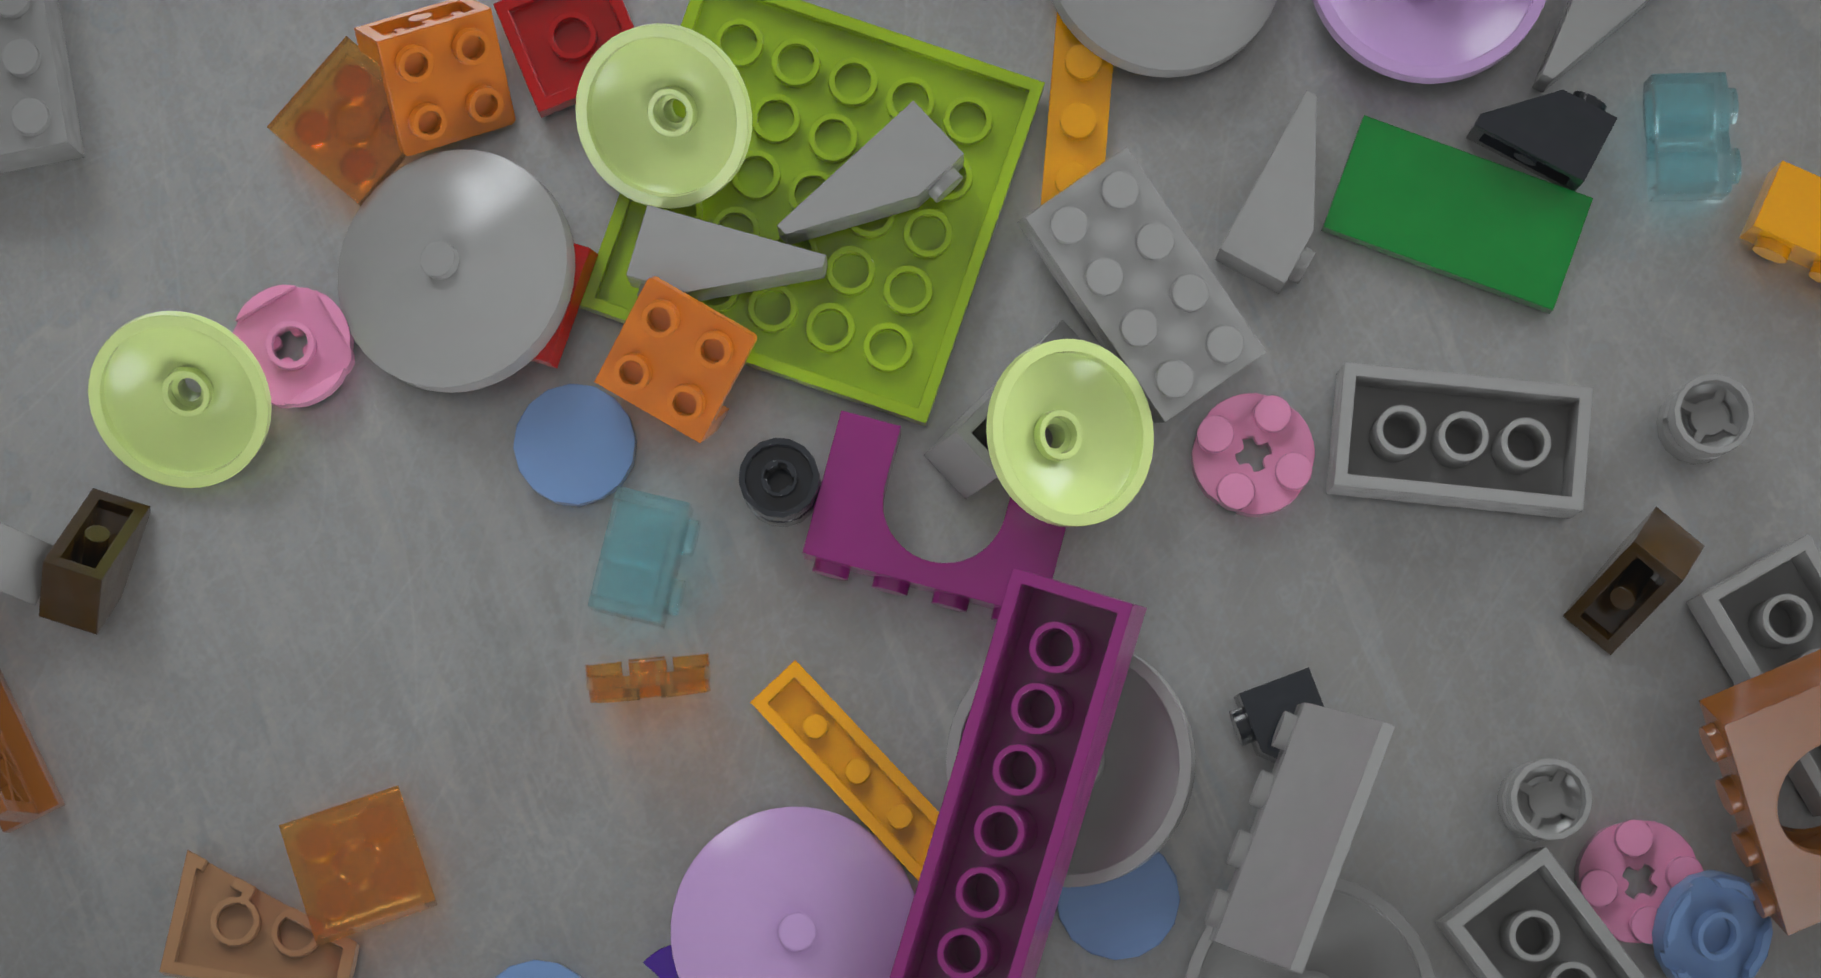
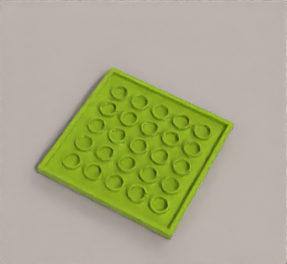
M690 0L680 26L691 29L711 40L733 62L744 81L749 95L752 110V133L749 148L740 169L724 188L709 198L691 206L661 209L785 243L779 236L777 225L912 101L964 153L963 168L958 171L963 176V179L941 201L936 203L930 197L919 208L792 244V246L826 255L828 268L825 278L700 301L757 335V341L744 365L926 427L1039 105L1045 82L802 0ZM674 99L672 104L674 113L680 118H685V105L680 100ZM621 193L618 196L601 243L598 257L580 307L583 310L625 323L638 298L639 288L631 286L626 274L647 206L635 202Z

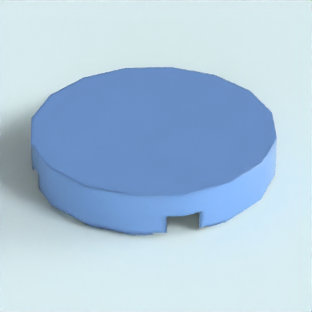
M567 384L548 389L528 404L516 425L513 449L520 473L536 493L556 504L582 507L602 500L622 487L634 467L637 440L630 417L614 397L595 386Z
M1157 852L1149 861L1120 878L1084 887H1063L1057 905L1059 920L1071 940L1090 954L1113 960L1140 957L1161 944L1175 924L1180 903L1177 877L1164 855Z
M1710 869L1688 875L1669 890L1657 909L1652 930L1654 956L1666 977H1755L1768 956L1773 929L1771 917L1763 919L1756 911L1753 903L1755 897L1749 882L1732 873Z

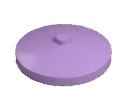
M1313 0L1316 11L1330 35L1354 59L1382 75L1401 81L1422 84L1462 80L1477 75L1499 63L1524 40L1537 21L1546 0Z
M783 807L755 813L735 822L716 835L699 852L682 879L676 894L671 917L670 940L677 975L679 978H890L913 902L914 891L901 864L889 849L869 830L849 818L837 813L809 807Z

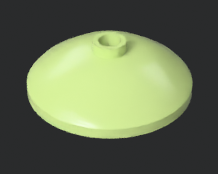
M665 23L636 26L619 33L604 43L592 56L581 76L575 105L577 130L581 144L598 174L625 197L646 206L650 205L657 208L670 209L691 206L709 198L724 188L740 169L746 157L752 133V110L749 95L740 73L722 49L702 34L679 25ZM674 99L680 100L685 105V118H680L674 113L672 107Z
M160 311L137 317L120 327L104 343L95 357L90 371L88 383L89 406L100 436L113 454L126 466L154 482L177 488H201L223 482L239 473L250 463L260 450L267 436L272 411L271 395L266 376L259 362L250 349L235 334L206 317L182 311ZM185 378L194 379L200 385L201 392L190 390L185 383Z
M1059 339L1035 345L1017 356L1008 365L997 381L989 402L986 435L993 468L1009 496L1022 509L1035 518L1048 524L1062 527H1082L1108 520L1122 511L1134 499L1142 487L1150 468L1154 446L1151 411L1144 391L1134 374L1117 356L1105 348L1078 339ZM1046 428L1052 433L1053 441L1051 446L1047 444L1045 438Z

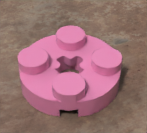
M277 285L267 288L247 301L235 320L237 325L233 334L256 357L268 382L271 403L279 408L307 407L326 399L341 386L346 375L352 371L355 364L354 338L350 333L342 310L327 295L316 290L297 287L296 285ZM290 331L296 338L303 335L307 337L308 344L302 348L304 356L297 361L290 357H284L281 360L278 358L276 351L284 346L281 336L285 332Z
M1258 393L1232 396L1213 407L1197 428L1191 450L1193 475L1204 495L1216 505L1219 504L1226 510L1237 512L1236 514L1246 517L1270 515L1292 503L1310 480L1315 459L1312 434L1302 416L1291 408L1283 398ZM1253 439L1256 445H1266L1269 455L1262 460L1264 469L1254 472L1249 463L1239 465L1236 460V454L1243 451V440Z
M1626 820L1599 830L1587 841L1575 864L1574 881H1577V888L1617 941L1653 944L1652 930L1657 909L1669 890L1688 875L1704 870L1688 842L1670 827L1655 821ZM1645 866L1651 872L1649 882L1653 885V889L1649 895L1638 893L1633 899L1625 893L1629 882L1622 877L1623 873L1627 868L1638 871Z

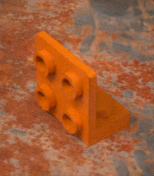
M447 0L354 28L359 51L379 63L399 150L404 155L412 156L503 128L515 122V113L490 7L477 0Z
M653 276L646 281L594 382L693 440L702 443L720 428L728 413L729 408L724 406L723 403L757 341V335L659 277Z

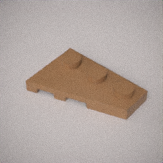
M187 850L159 972L165 976L177 978H353L360 946L357 942L301 911L289 907L258 890L248 882L227 873L209 863L206 859Z

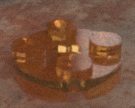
M709 653L672 656L673 667H667L665 656L628 659L629 671L622 672V661L585 665V675L590 703L641 700L640 698L659 696L666 698L711 691Z

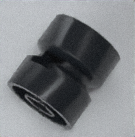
M772 438L759 442L747 452L739 471V485L747 507L757 519L771 526L789 527L803 522L814 512L821 479L815 458L805 446L785 438Z

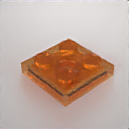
M347 36L267 126L271 133L360 207L373 190L390 176L407 157L399 150L379 63L359 51L358 45Z
M398 785L279 825L317 946L437 906Z

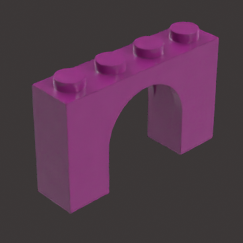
M841 410L802 552L804 559L814 561L813 572L848 581L850 571L874 577L872 588L907 597L910 587L933 593L932 604L958 612L967 613L969 603L993 609L991 620L996 622L1013 568L1053 579L1066 527L1048 524L1035 518L1022 509L1011 497L998 534L978 554L958 562L936 563L921 559L907 551L891 533L884 516V498L901 438V426Z

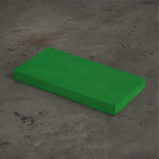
M1364 115L1321 231L1550 314L1554 310L1593 198Z

